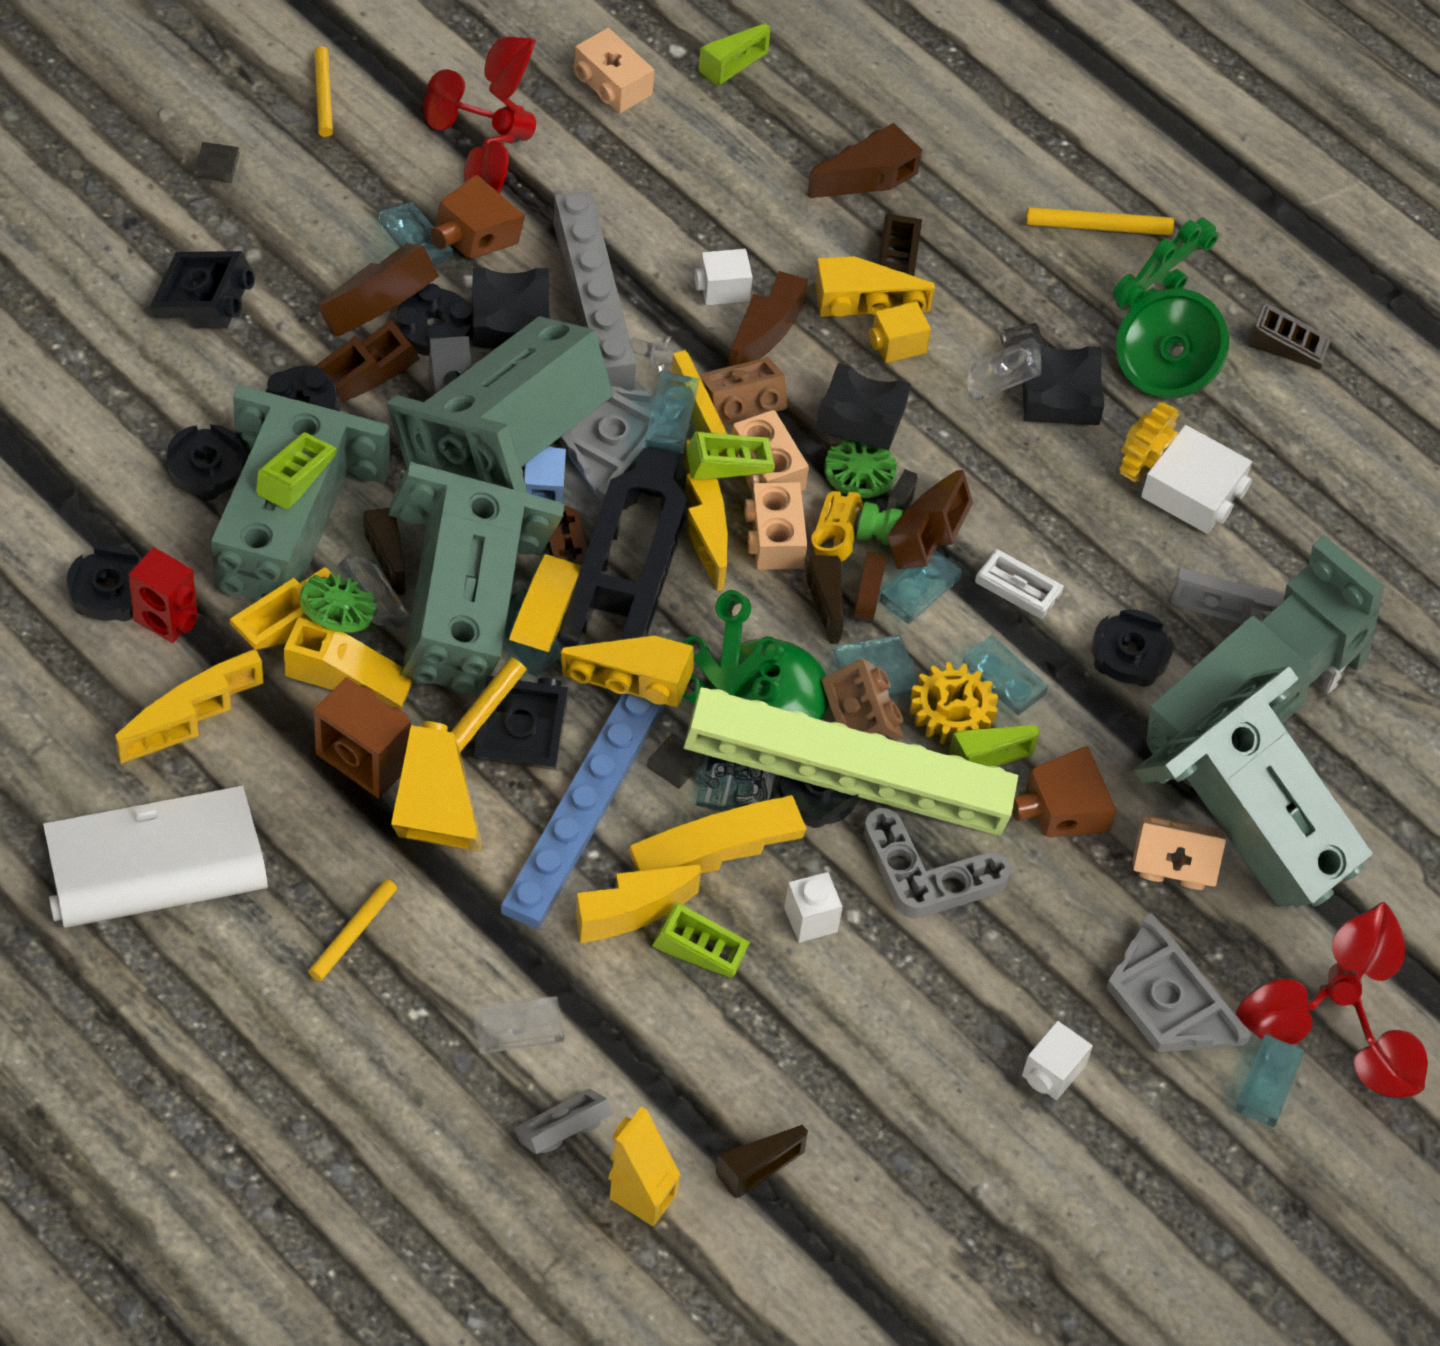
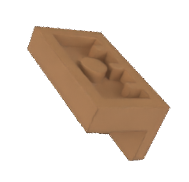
M769 357L699 374L723 425L742 421L772 410L778 412L787 408L785 375Z
M861 658L821 679L836 722L842 723L848 728L869 734L877 733L888 736L895 741L903 738L899 725L903 722V718L896 704L890 700L887 691L890 688V681L881 667H875Z

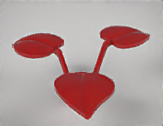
M503 37L497 40L490 48L485 62L484 74L486 79L492 82L489 86V91L506 105L495 112L460 102L465 91V81L456 71L449 69L440 70L431 77L428 83L427 94L424 98V116L431 128L444 131L451 127L457 117L459 108L491 118L493 128L498 134L502 135L485 139L483 148L475 147L469 152L464 167L465 182L478 175L500 194L509 163L508 151L502 143L512 144L514 139L527 141L535 132V116L530 112L524 111V107L516 105L509 99L516 91L523 77L536 42L535 39Z
M1381 902L1372 909L1350 918L1338 928L1332 940V951L1337 963L1328 972V984L1320 986L1319 993L1312 1001L1307 1002L1308 994L1305 985L1293 979L1283 978L1269 981L1253 990L1243 999L1236 1010V1016L1260 1039L1272 1045L1289 1046L1300 1042L1309 1034L1312 1028V1016L1308 1010L1317 1008L1326 996H1329L1336 1004L1343 1006L1353 1005L1366 1041L1370 1045L1358 1051L1354 1058L1355 1071L1362 1083L1376 1093L1397 1098L1417 1095L1425 1089L1428 1058L1422 1042L1415 1035L1402 1030L1387 1031L1376 1041L1366 1017L1362 999L1360 998L1362 995V977L1364 973L1373 980H1388L1399 971L1404 961L1405 944L1403 932L1395 914L1386 902Z

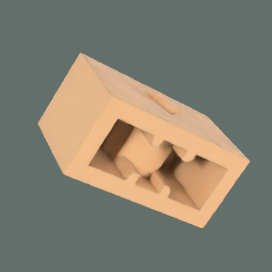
M609 27L575 46L573 68L576 76L580 81L586 82L598 93V96L604 103L611 105L619 114L653 95L655 69Z
M1142 814L1132 859L1133 871L1140 872L1139 876L1144 879L1156 882L1164 881V877L1181 880L1180 884L1182 886L1196 890H1204L1205 885L1216 887L1226 843L1225 832L1221 829ZM1177 847H1183L1185 855H1181L1179 861H1172L1171 853H1175Z

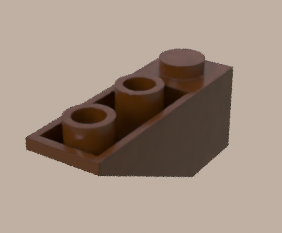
M892 123L882 130H875L868 138L856 145L844 148L840 154L828 161H822L810 170L807 195L810 198L891 190L918 174L922 149L895 123Z

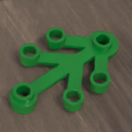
M1204 217L1196 222L1188 220L1180 228L1173 242L1163 239L1156 246L1153 254L1136 277L1132 274H1127L1117 283L1112 292V298L1116 300V306L1121 310L1129 307L1134 308L1141 299L1158 291L1154 287L1148 291L1145 290L1154 282L1163 284L1167 289H1183L1188 281V276L1179 269L1173 271L1171 269L1196 249H1203L1205 252L1209 251L1219 238L1216 226Z
M728 590L718 597L715 605L718 617L725 621L721 667L710 655L709 644L704 639L692 635L687 637L683 643L692 646L695 643H700V650L694 655V662L717 689L735 696V692L767 662L776 663L783 657L784 646L774 637H763L758 642L756 649L738 665L742 623L751 614V603L740 592ZM741 604L739 613L733 616L732 610L734 606ZM774 643L775 650L773 654L766 656L767 646ZM691 675L688 685L695 682L696 689L692 694L688 695L686 687L683 698L695 705L700 688H705V684L701 679ZM768 676L759 677L753 683L752 691L743 699L750 701L759 700L765 703L774 702L779 697L780 686ZM770 683L771 690L769 694L762 696L761 690L763 686Z

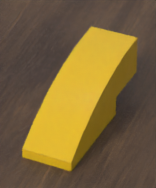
M324 567L310 577L317 574L320 578H328L332 572L327 567ZM292 578L230 618V624L255 650L287 643L298 617L311 620L304 613L299 603L301 590L309 578L301 583Z
M700 864L617 873L615 889L577 893L575 915L580 943L608 939L637 930L666 916L676 901L682 905L699 892Z

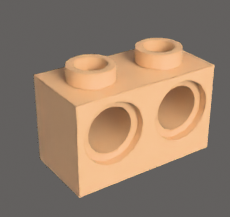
M775 410L733 424L732 435L766 437L769 439L775 469L773 473L745 475L747 485L751 491L753 490V483L800 482L801 491L806 490L809 465ZM750 451L751 459H757L755 451ZM739 452L735 453L736 457L740 458Z
M800 482L753 483L752 498L745 499L744 513L745 522H752L753 531H748V553L755 554L757 570L804 569L807 538Z

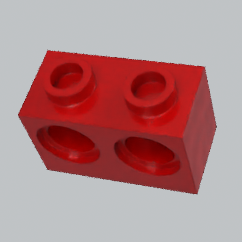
M153 547L128 574L133 618L138 624L174 643L183 632L188 633L193 628L198 618L193 569Z

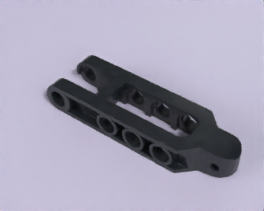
M647 446L641 451L635 469L611 479L562 623L558 650H562L564 647L579 646L582 633L586 634L594 609L628 617L621 640L648 636L685 521L684 508L687 497L676 483L678 466L676 452L656 446ZM641 491L651 497H661L660 509L662 513L640 581L635 582L602 574L603 570L607 571L609 566L612 542L617 540L619 536L620 518L623 509L627 510L628 507L638 503Z

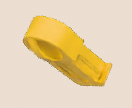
M832 491L827 494L816 529L811 536L815 555L839 556L841 562L851 555L855 539L854 527L860 510H863V503L859 493L849 492L847 496H842L841 492ZM834 539L833 548L821 547L827 540Z

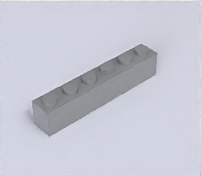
M592 191L555 195L553 225L578 325L595 329L605 368L608 372L610 386L622 387L625 390L632 391L635 385L636 361Z

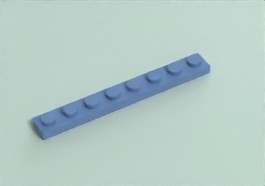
M629 694L621 695L501 905V914L538 930L540 929L666 704L658 705L641 697Z

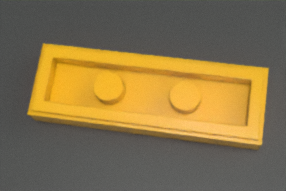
M686 350L673 353L671 379L679 395L687 397L686 410L696 431L727 434L689 353Z

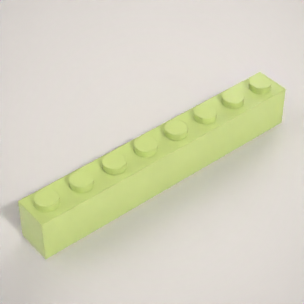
M704 687L700 688L683 748L820 787L834 789L855 796L859 794L858 797L998 836H1001L1011 817L1018 781L1017 774L1006 772L997 766L977 764L957 755L941 754L927 750L921 745L905 744L887 739L881 734H869L848 728L842 723L822 721L808 717L802 712L786 711L769 706L759 700L750 701L729 695L723 690H711Z

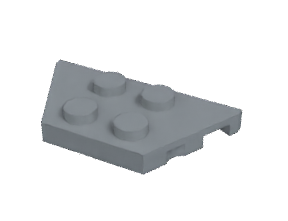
M611 386L613 396L560 437L561 447L566 449V454L600 502L603 503L611 479L633 470L643 448L653 446L686 408L687 397L675 394L674 400L651 397V391L639 389L628 391L622 387Z
M1153 913L1148 914L1136 937L1127 948L1122 961L1117 965L1110 977L1106 989L1157 1052L1243 1046L1247 1044L1252 1035Z

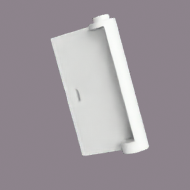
M243 786L43 824L57 895L49 896L53 921L62 920L64 928L268 888L264 860Z

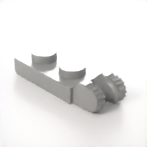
M1180 567L1170 603L1174 606L1243 624L1252 615L1262 621L1284 601L1285 595H1282L1277 590L1273 591L1271 588L1264 587L1257 590V588Z

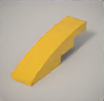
M690 439L685 444L683 463L688 472L685 495L687 497V504L690 507L687 513L686 534L716 591L724 590L727 570L728 532L724 501L717 478H691L687 458V447L691 441Z
M547 554L544 555L525 596L509 640L549 652L560 630L582 565Z
M250 650L216 664L181 683L146 707L115 735L120 763L122 764L198 737V721L231 710L230 695L263 684L262 660L257 650Z
M793 795L709 815L632 844L628 850L636 871L700 864L702 874L719 871L723 861L760 855L765 845L802 839L807 829Z

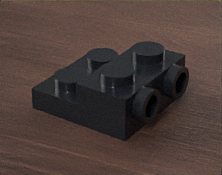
M242 251L176 252L149 308L155 318H189L194 328H228L231 319L237 318L241 314V298L244 291L250 290L254 286V271Z
M494 676L486 677L485 688L494 679ZM520 678L478 730L474 758L556 770L569 696L568 687L561 686V681L552 678H538L537 683L522 681Z

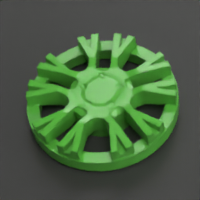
M843 439L842 444L836 447L832 446L828 451L824 464V473L828 482L838 491L846 495L849 492H857L861 498H870L887 492L893 486L897 473V462H895V457L890 456V450L872 448L864 443ZM832 470H842L843 472L834 475ZM847 480L851 481L849 485H846L844 483ZM869 483L871 487L869 489H860L859 484Z
M330 573L328 578H320L316 574L310 577L308 582H305L299 596V603L304 613L317 624L339 632H358L371 624L376 610V603H373L374 596H371L372 593L370 591L363 592L357 588L358 581L351 582L352 578L349 577L347 582L341 581V575L337 574L335 577L334 573ZM327 617L340 620V622L331 620V619H329V618H327Z

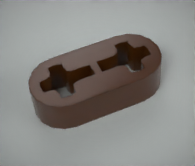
M564 506L563 517L560 522H564L566 527L569 528L568 534L563 535L561 526L558 525L548 542L550 556L568 561V558L565 556V549H571L572 557L576 559L572 563L582 565L588 547L581 517L575 509Z
M867 552L854 618L874 621L887 558L886 555Z

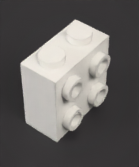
M1185 425L1147 474L1141 497L1208 534L1217 522L1223 524L1232 511L1234 505L1232 501L1235 497L1242 499L1248 491L1252 479L1248 477L1252 461Z

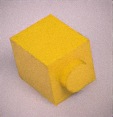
M916 301L875 311L873 328L869 329V339L873 349L879 350L884 362L889 363L926 354L931 328Z

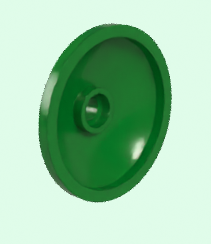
M1180 288L1160 290L1137 302V305L1131 308L1124 317L1116 339L1118 362L1127 379L1140 391L1153 397L1164 399L1186 397L1209 385L1223 368L1229 351L1228 327L1217 306L1200 293ZM1183 347L1181 355H1171L1174 348Z
M761 639L740 643L738 665L756 649ZM779 640L784 646L783 657L776 663L767 662L735 692L736 697L744 698L752 691L753 683L757 678L767 676L766 674H774L776 677L770 678L779 684L780 694L774 702L766 703L769 706L790 712H802L808 717L822 720L829 702L821 679L827 676L820 663L803 648L783 640ZM774 643L767 646L766 656L773 654L775 650ZM721 656V657L718 659V661H717V663L720 665V667H721V658H722V656ZM709 680L708 689H717ZM770 683L763 686L761 690L762 696L769 694L771 690Z

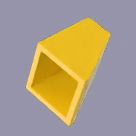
M423 721L422 727L411 725L391 823L398 837L481 852L482 841L459 746L453 732H447L448 726L437 722Z

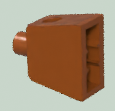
M475 175L442 199L438 208L435 228L431 230L430 236L433 244L439 249L453 245L466 257L476 258L518 244L525 215L482 178Z
M1085 746L1033 768L1030 771L1026 785V794L1015 796L1012 813L1016 821L1037 817L1044 835L1051 838L1109 832L1117 809L1089 747Z

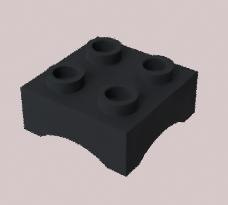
M473 268V346H500L537 317L541 316L550 319L548 268H535L520 273H502L487 268Z
M1026 342L1022 358L1024 421L1100 425L1104 410L1101 380V347L1087 346L1080 349L1061 350L1049 348L1040 343Z
M838 363L828 391L820 404L815 430L828 433L834 437H843L864 443L872 448H881L889 451L906 408L911 383L900 380L892 382L873 380L859 374L851 366Z

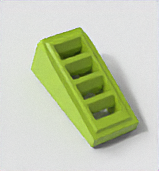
M764 23L704 45L700 48V73L716 86L721 85L768 53L771 27Z
M303 432L258 470L257 494L288 510L301 498L336 456L337 448ZM302 451H305V452H307V453H309V454H311V455H313V456H315V457L312 458V457H310V456H308V455L302 453Z
M695 432L687 447V458L692 479H716L773 473L775 469L769 439L766 437ZM750 451H755L757 459H751ZM739 452L740 458H737L735 453Z
M1037 725L956 732L952 734L949 755H957L967 761L985 766L998 767L1033 755L1040 730Z
M676 901L666 915L652 947L668 955L733 978L750 942ZM676 927L683 929L681 936L674 932ZM692 933L699 936L696 944L689 941ZM708 940L716 942L711 952L704 949ZM724 946L732 948L727 960L719 957Z

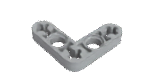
M880 808L870 812L866 818L863 832L865 842L897 909L906 917L913 919L922 918L1001 893L1008 885L1011 866L1008 860L998 853H984L926 871L901 818L896 812ZM878 824H881L884 829L890 828L888 837L890 844L887 846V838L882 830H875ZM892 856H903L909 861L910 867L905 870H895L888 864L887 860ZM989 868L992 873L999 872L998 878L993 879L990 874L983 875L985 869ZM947 878H956L964 884L965 888L961 892L952 893L943 887L942 882ZM977 879L976 886L973 885V880ZM912 880L911 888L917 897L923 896L922 902L917 903L914 898H908L909 881Z

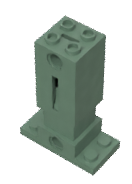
M1323 535L1312 545L1309 565L1287 583L1284 601L1262 621L1254 615L1249 617L1150 706L1146 739L1149 750L1154 754L1254 673L1290 666L1299 680L1288 688L1290 695L1285 700L1271 707L1283 724L1306 703L1309 685L1331 665L1338 669L1339 672L1348 664L1357 671L1368 661L1385 586ZM1187 778L1182 780L1188 786L1192 787Z

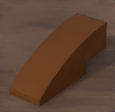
M405 243L379 264L370 263L316 305L333 337H339L402 303L438 278L439 275L423 244Z
M779 271L768 298L753 294L731 347L729 366L761 359L781 341L796 321L805 304L808 279Z
M390 320L362 342L357 336H354L314 367H320L326 372L337 387L342 403L385 383L419 361L420 357L394 322Z
M956 470L939 481L908 507L896 521L887 537L897 569L927 567L937 546L953 544L973 504L964 470Z

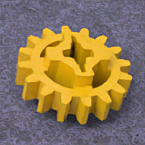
M1159 402L1156 408L1151 410L1150 415L1142 414L1136 424L1129 430L1125 444L1121 449V453L1125 455L1122 459L1123 464L1119 469L1121 475L1135 483L1137 481L1140 482L1143 475L1146 476L1149 469H1152L1176 438L1178 432L1174 430V427L1176 426L1175 421L1179 417V410L1165 402Z
M946 662L945 671H940L933 665L930 668L929 676L921 673L918 677L917 685L912 687L909 711L911 714L916 715L914 724L916 727L926 725L925 736L928 738L935 733L941 735L940 744H945L948 737L952 738V734L956 732L989 729L991 722H995L998 694L991 693L992 681L982 683L980 681L982 672L978 670L971 675L967 673L968 667L964 663L959 670H954L951 662Z

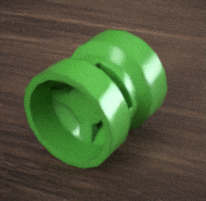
M865 502L856 540L869 542L875 536L876 540L880 541L883 546L890 547L887 535L896 521L902 516L903 510L890 508L889 510H883L881 513L877 504Z

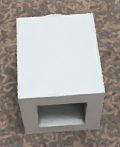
M746 249L702 252L700 268H695L694 279L696 290L703 291L705 305L750 301L753 277Z
M826 872L789 882L784 909L798 943L837 933L843 906L829 873Z
M1057 1021L1028 1055L1022 1076L1027 1079L1033 1089L1042 1094L1047 1093L1057 1101L1086 1067L1093 1045Z

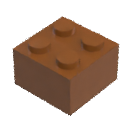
M346 677L314 708L315 752L317 756L380 799L401 777L411 721L399 708L389 707L379 700L370 688L365 685H357Z

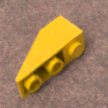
M855 256L817 259L814 284L820 317L875 315V311L916 301L922 312L931 311L935 290L933 282Z
M297 618L284 647L285 677L334 690L347 677L357 685H365L370 688L379 700L390 707L402 709L414 680L413 678L401 675L402 666L350 635L325 628L314 621L304 618Z
M658 636L564 647L561 651L563 677L570 678L581 684L589 683L604 687L617 694H629L647 699L654 704H666L677 708L694 670L692 645Z
M641 1106L632 1119L626 1116L619 1123L613 1134L612 1140L615 1141V1148L610 1157V1160L613 1161V1168L608 1176V1179L611 1181L609 1199L654 1227L678 1195L681 1174L647 1109Z

